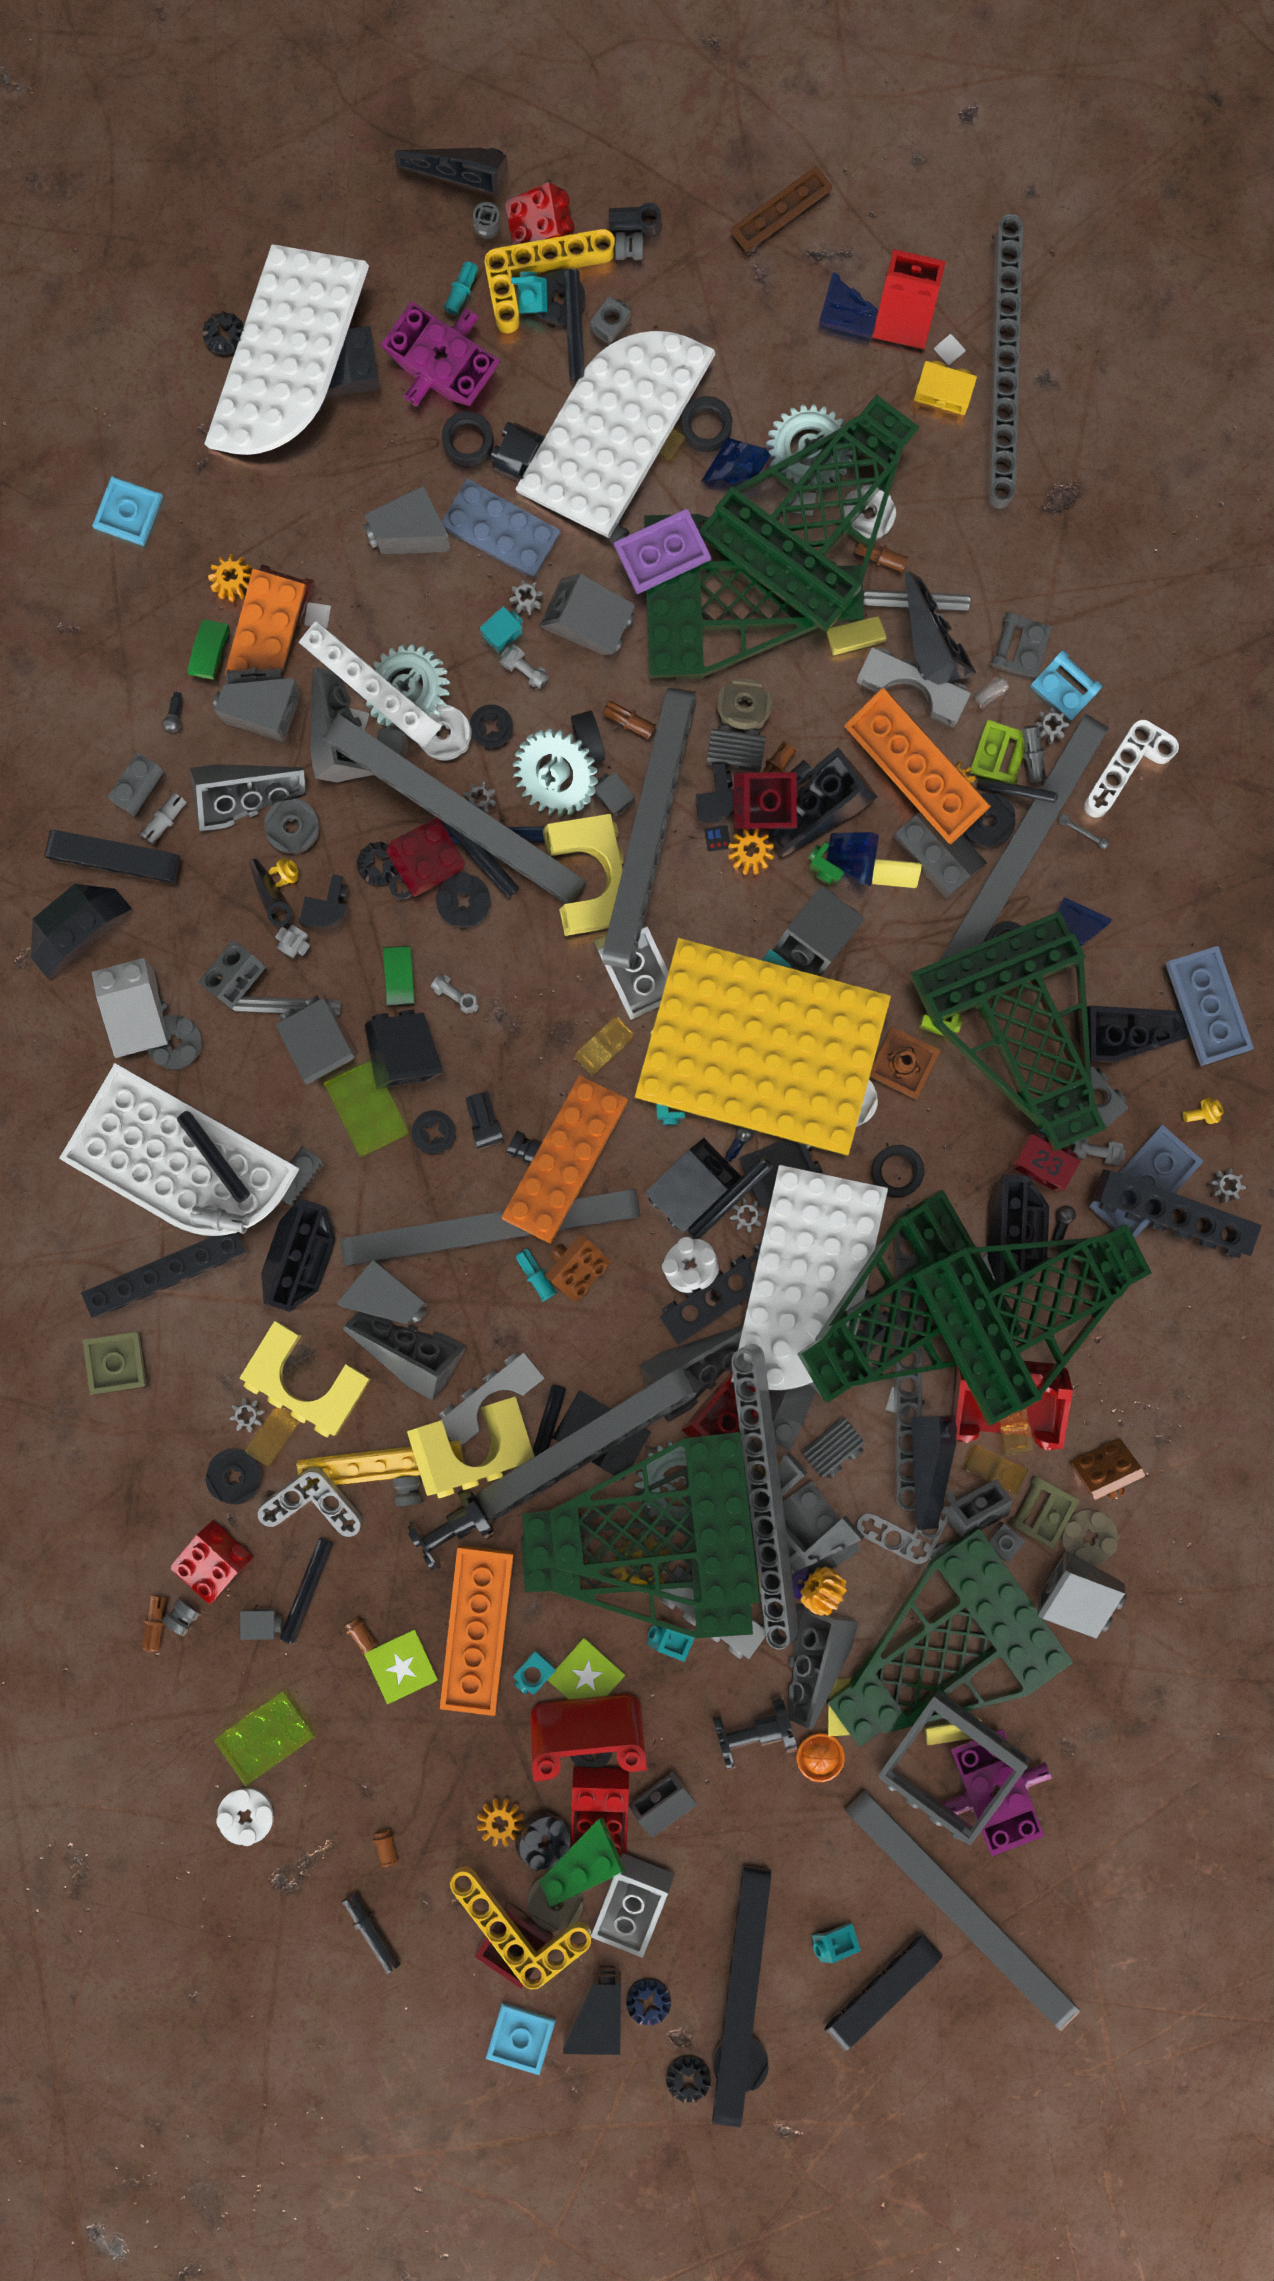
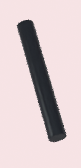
M982 777L978 780V788L1051 803H1056L1058 799V793Z

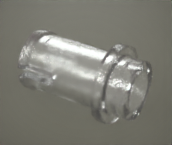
M1002 676L998 678L993 677L991 683L975 692L973 696L979 706L984 708L1000 695H1007L1006 691L1010 688Z

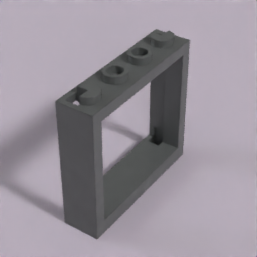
M938 1690L878 1777L888 1785L887 1788L889 1790L898 1791L902 1794L910 1806L916 1809L920 1808L927 1813L928 1818L938 1826L943 1825L951 1831L954 1839L957 1840L959 1838L971 1846L1032 1759ZM934 1711L1014 1769L973 1826L895 1769L897 1763Z

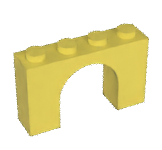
M611 814L547 824L542 830L547 855L555 856L573 852L587 853L601 863L606 874V886L600 897L564 904L559 909L565 936L608 929L623 871L622 864L624 863L623 851L621 848H618L616 837H618L616 822L612 821Z
M274 1321L240 1376V1379L245 1381L243 1386L255 1394L261 1391L268 1395L267 1401L280 1409L283 1405L292 1410L290 1415L300 1422L305 1423L306 1420L316 1425L314 1430L327 1438L330 1434L336 1436L372 1378L349 1364H345L331 1389L322 1398L315 1401H304L296 1398L288 1391L284 1384L283 1368L301 1335L282 1323Z
M516 1396L481 1407L490 1437V1449L486 1459L477 1467L465 1465L455 1457L442 1420L407 1431L427 1496L437 1494L438 1498L454 1494L453 1488L462 1485L463 1490L478 1486V1479L486 1477L487 1482L501 1478L503 1477L502 1471L511 1469L512 1472L535 1457Z

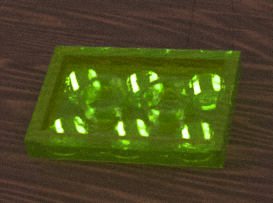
M371 1060L324 1083L360 1158L410 1134L388 1088L376 1089Z
M283 1690L216 1737L214 1742L244 1786H246L313 1739L315 1734Z

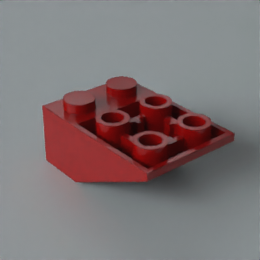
M893 249L872 338L925 350L946 261Z
M573 1767L571 1847L598 1819L603 1818L620 1858L622 1853L627 1854L629 1771L618 1768Z

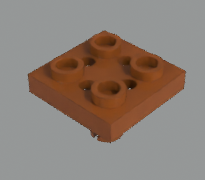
M891 1026L875 1058L870 1078L917 1100L941 1050ZM889 1054H892L890 1055V1059H892L895 1056L894 1061L888 1060ZM895 1072L901 1073V1074H896V1077H901V1079H895L894 1073H895Z
M580 1234L568 1249L563 1244H558L553 1248L551 1257L557 1262L547 1272L545 1277L576 1303L587 1293L588 1288L605 1272L606 1267L612 1261Z
M1121 1438L1071 1461L1074 1471L1094 1500L1108 1495L1111 1499H1118L1115 1490H1118L1120 1497H1122L1125 1493L1124 1486L1145 1477L1142 1467Z

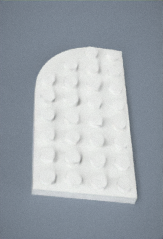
M271 245L243 328L244 331L240 337L241 341H239L204 443L208 448L234 454L266 452L290 441L311 422L321 407L328 391L369 268L366 261Z
M665 331L633 334L606 347L588 364L584 370L583 378H580L526 469L523 475L524 478L520 480L515 488L517 493L610 538L715 356L714 349L686 336Z
M117 1064L113 1065L59 1158L170 1224L185 1231L206 1236L228 1235L236 1233V1231L226 1229L218 1231L214 1230L212 1226L191 1223L190 1214H196V1212L192 1211L195 1205L212 1210L221 1208L225 1209L227 1213L248 1216L249 1226L243 1225V1227L249 1228L265 1218L278 1205L299 1171L298 1167ZM184 1111L191 1112L250 1192L249 1198L244 1202L239 1203L235 1201L180 1126L177 1117Z
M779 1165L739 1344V1349L748 1344H756L763 1350L769 1390L794 1389L813 1382L797 1353L816 1341V1336L875 1250L888 1188ZM869 1276L845 1311L865 1298ZM857 1320L854 1335H856L860 1320ZM744 1353V1360L752 1365V1358L747 1353ZM747 1381V1386L755 1387L752 1382Z

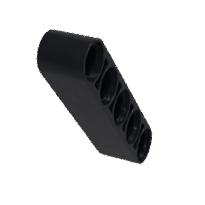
M59 830L49 831L44 854L45 858L54 861L166 883H175L181 857L166 851Z
M924 1934L918 1935L828 2022L824 2031L844 2052L849 2050L939 1963L943 1954Z

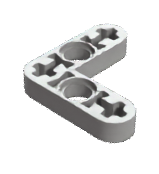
M318 1467L306 1469L261 1504L258 1511L259 1521L265 1526L274 1527L311 1500L343 1536L352 1537L356 1535L362 1524V1516L328 1475ZM310 1477L312 1479L317 1477L319 1479L318 1484H311L305 1492L303 1487L307 1485ZM295 1491L300 1496V1500L296 1503H290L286 1500L285 1493ZM334 1496L338 1499L339 1505L335 1508L327 1507L324 1503V1498ZM280 1503L282 1507L277 1510L275 1517L273 1515H266L267 1508L271 1511ZM342 1508H345L343 1515L339 1513L342 1510ZM345 1518L348 1521L351 1519L354 1520L353 1527L350 1524L347 1526L344 1525Z
M946 1489L945 1494L948 1495L947 1500L950 1504L956 1502L954 1494ZM950 1504L948 1507L943 1505L941 1514L945 1515L943 1519L940 1518L938 1529L933 1534H927L924 1530H917V1524L911 1534L871 1513L860 1515L856 1521V1527L865 1536L864 1538L913 1563L923 1564L930 1558L932 1550H934L948 1522ZM870 1518L874 1519L873 1525L880 1529L882 1524L887 1525L881 1532L879 1541L875 1539L878 1533L869 1530L867 1533L863 1532L864 1527L861 1525L863 1520L868 1522ZM893 1530L898 1531L901 1535L900 1543L896 1546H889L885 1539L887 1533ZM920 1533L925 1538L932 1539L930 1545L925 1541L922 1546L925 1555L913 1558L914 1552L911 1551L912 1546L918 1547L922 1540L916 1538L917 1534Z

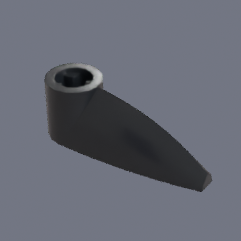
M252 859L250 861L252 875L268 920L279 930L281 927L288 929L295 920L293 910L280 888L276 887V882L257 859ZM280 910L283 913L287 912V915H284L286 918L284 921L275 919V916H278L276 913Z

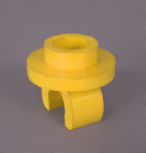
M286 858L279 859L276 866L269 870L270 875L277 874L278 872L281 875V880L275 884L276 887L286 886L289 883L293 884L299 878L297 865L292 860Z

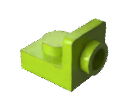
M957 1014L950 1017L949 1022L943 1020V1023L950 1030L958 1033L963 1017ZM924 1015L921 1018L920 1029L943 1035L932 1024L928 1015Z

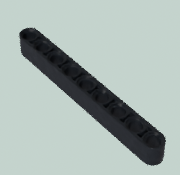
M743 1866L712 2115V2124L736 2128H741L770 1892L771 1869Z

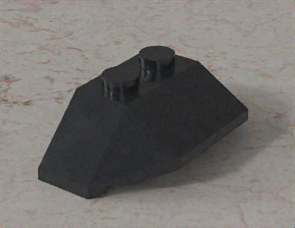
M83 884L72 885L32 919L31 959L50 980L132 912V907L115 888Z
M1001 1176L990 1202L988 1246L1048 1241L1050 1206L1033 1184L1034 1182L1030 1176ZM1048 1247L1012 1250L1011 1253L1020 1271L1023 1272L1047 1259ZM988 1252L987 1259L998 1286L1010 1279L1011 1272L1001 1252Z
M300 1198L279 1220L261 1272L264 1304L291 1312L297 1305L318 1292L336 1240L325 1206Z

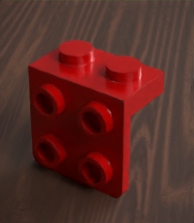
M547 182L506 202L512 245L574 234L575 226L569 209L570 198L566 190Z
M212 1520L183 1550L171 1565V1570L205 1602L212 1603L231 1580L252 1560L253 1556Z

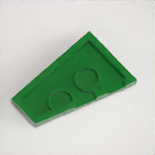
M598 1819L539 1880L550 1907H554L626 1871L604 1819Z

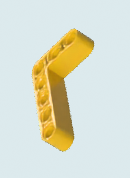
M599 229L490 250L485 256V269L497 328L503 333H512L519 326V310L511 278L520 277V272H536L537 276L552 271L575 269L609 262L615 254V238L613 234L606 229ZM600 243L609 245L605 250L598 249L596 246ZM573 248H580L583 250V252L578 255L572 254L570 250ZM548 252H552L557 255L553 259H546L544 257V255ZM522 257H527L530 259V261L526 264H520L517 262V260ZM495 262H501L504 264V266L499 269H494L491 267V265ZM499 288H507L509 290L504 295L496 293V290ZM505 313H510L514 316L509 321L500 318Z
M467 1866L460 1867L453 1873L450 1882L453 1894L526 1988L531 1990L540 1988L590 1947L591 1930L589 1926L583 1922H574L536 1952L472 1868ZM464 1875L470 1878L472 1884L468 1888H461L457 1885L456 1879ZM482 1898L488 1902L489 1907L485 1911H479L474 1907L473 1902ZM496 1921L503 1922L506 1926V1931L501 1934L493 1932L491 1929L492 1923ZM576 1931L583 1932L587 1937L581 1944L574 1943L570 1938ZM513 1944H518L523 1948L524 1953L515 1957L509 1953L508 1948ZM553 1949H558L563 1952L564 1957L562 1960L555 1962L549 1958L548 1953ZM531 1967L538 1968L541 1976L537 1979H530L526 1975L527 1969Z

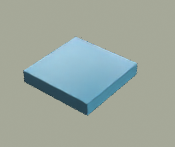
M111 476L92 526L94 529L145 546L163 495Z
M502 2001L486 2059L540 2075L556 2018Z

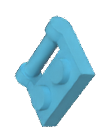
M1063 649L1030 685V688L1059 714L1064 712V718L1070 723L1104 685L1098 680L1095 682L1068 658L1069 654ZM1060 665L1088 690L1084 696L1056 671Z

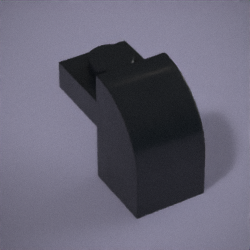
M725 763L714 764L713 767L716 792L696 794L695 801L699 826L721 823L734 813V789L728 790V787H733L731 770L726 771Z
M332 874L326 901L305 896L299 924L302 927L329 931L344 923L350 913V908L348 905L341 904V900L346 901L349 885L345 884L346 881L343 876Z

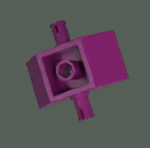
M411 301L380 344L406 372L416 378L409 390L404 394V398L410 403L413 401L412 404L414 406L419 405L429 388H432L450 401L470 406L501 363L498 358L466 338L471 328L479 320V317L473 311L469 314L470 309L465 308L452 327Z
M1004 1729L995 1731L1008 1741ZM975 1740L951 1748L955 1765L965 1790L963 1791L964 1794L941 1803L957 1815L970 1810L974 1813L977 1821L994 1797V1794H990L993 1791V1786L998 1785L1001 1788L1014 1769ZM1045 1762L1023 1772L982 1829L981 1833L991 1856L1044 1837L1028 1790L1030 1786L1052 1779Z

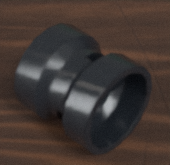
M517 1130L509 1144L506 1155L512 1158L518 1157L522 1159L524 1164L530 1166L542 1142L535 1138H526L525 1133Z

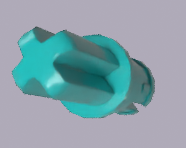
M464 262L456 281L451 283L452 290L443 306L444 310L451 315H459L466 296L471 294L470 288L479 270L478 266L473 262Z
M528 1248L515 1256L528 1277L527 1282L530 1281L542 1302L557 1293L550 1281L545 1277V1268L541 1269Z

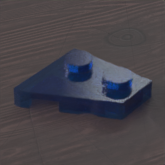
M833 272L819 325L871 339L878 309L869 301H865L858 291L848 287L840 280V276Z
M728 438L701 481L706 487L710 488L714 487V482L725 480L728 484L737 482L740 479H751L761 472L771 454L766 448Z
M874 832L831 833L827 860L840 867L846 874L856 878L859 883L871 886L879 834Z
M1065 897L1062 899L1057 912H1061L1070 933H1075L1080 946L1110 924L1112 920Z

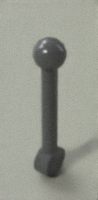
M1062 814L1059 817L1058 822L1060 825L1072 827L1097 842L1102 849H1106L1109 846L1107 839H1101L1070 821L1067 814Z

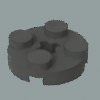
M300 799L279 801L269 809L265 816L266 836L272 846L283 853L301 854L303 851L308 850L318 838L320 823L317 815L308 803ZM297 820V827L299 829L296 832H286L288 828L285 823Z
M164 1016L168 1041L171 1040V1036L176 1035L177 1039L182 1040V1044H178L176 1050H173L172 1046L166 1044L147 1049L148 1053L155 1063L166 1069H185L196 1060L202 1051L203 1040L201 1032L191 1020L183 1016Z

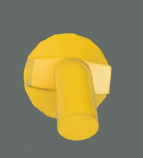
M1207 1097L1200 1101L1201 1109L1183 1112V1120L1185 1122L1205 1119L1208 1124H1213L1221 1121L1223 1108L1218 1100Z

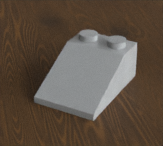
M644 921L633 967L627 969L605 965L630 1020L660 1006L669 973ZM607 934L593 940L601 959Z
M145 958L92 972L96 998L115 1058L168 1044L155 971Z
M622 1853L620 1859L626 1871L613 1877L591 1937L643 1958L669 1893L674 1873Z

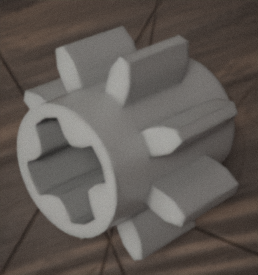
M522 580V585L518 588L512 586V592L516 596L509 598L510 604L517 603L516 613H520L523 610L527 611V614L531 616V610L534 608L541 609V604L537 599L543 598V592L535 591L537 587L536 582L529 585ZM528 594H531V600L526 599L524 602L522 601V595L526 597Z
M1051 708L1048 715H1045L1043 712L1039 713L1038 717L1042 722H1037L1034 725H1039L1040 739L1043 737L1047 738L1049 744H1051L1056 736L1060 740L1064 738L1065 735L1061 729L1065 730L1069 727V724L1063 721L1064 712L1059 715L1055 713L1054 708ZM1049 721H1052L1053 726H1057L1054 731L1047 725Z
M485 782L481 784V787H475L471 783L472 790L470 793L463 792V797L469 799L470 803L489 815V806H496V802L490 799V797L494 796L495 790L487 791ZM480 794H483L486 801H481L479 805L476 804L474 797L478 798Z
M292 924L288 930L281 927L275 936L280 941L277 948L293 959L297 953L303 956L310 946L305 942L308 935Z
M1232 1168L1227 1169L1225 1176L1221 1171L1215 1172L1218 1179L1209 1182L1215 1188L1212 1196H1223V1203L1228 1202L1230 1195L1234 1200L1240 1199L1237 1192L1246 1189L1240 1182L1243 1175H1232ZM1230 1180L1232 1182V1185L1229 1187L1230 1190L1225 1191L1223 1189V1186L1226 1184L1225 1181Z
M744 1198L742 1207L733 1206L737 1213L731 1216L730 1220H737L739 1223L736 1230L745 1226L747 1232L751 1233V1225L755 1224L758 1227L762 1225L757 1218L762 1216L764 1212H757L755 1208L758 1204L757 1201L751 1206L747 1205V1200ZM744 1208H748L749 1213H754L750 1223H746L745 1219H740L739 1217L744 1212Z
M243 1398V1406L232 1405L236 1413L235 1416L229 1419L236 1420L239 1423L236 1430L247 1426L248 1432H253V1424L263 1425L262 1421L259 1420V1416L264 1414L265 1410L259 1411L257 1409L258 1400L248 1405L247 1399ZM246 1407L249 1412L253 1411L254 1417L249 1419L250 1423H248L247 1419H242L241 1414L245 1413Z

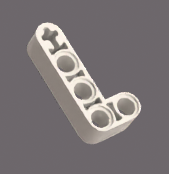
M1137 721L1127 732L1084 802L1086 813L1094 818L1103 816L1113 805L1142 756H1146L1155 763L1165 764L1178 752L1179 744L1177 739L1149 721ZM1135 730H1143L1147 735V739L1141 741L1136 738ZM1158 744L1167 745L1170 749V754L1164 755L1160 753ZM1121 753H1129L1133 758V762L1125 763L1121 759ZM1106 776H1116L1119 784L1117 786L1110 785L1106 780ZM1102 792L1107 794L1102 800L1101 806L1099 808L1095 807L1096 800Z

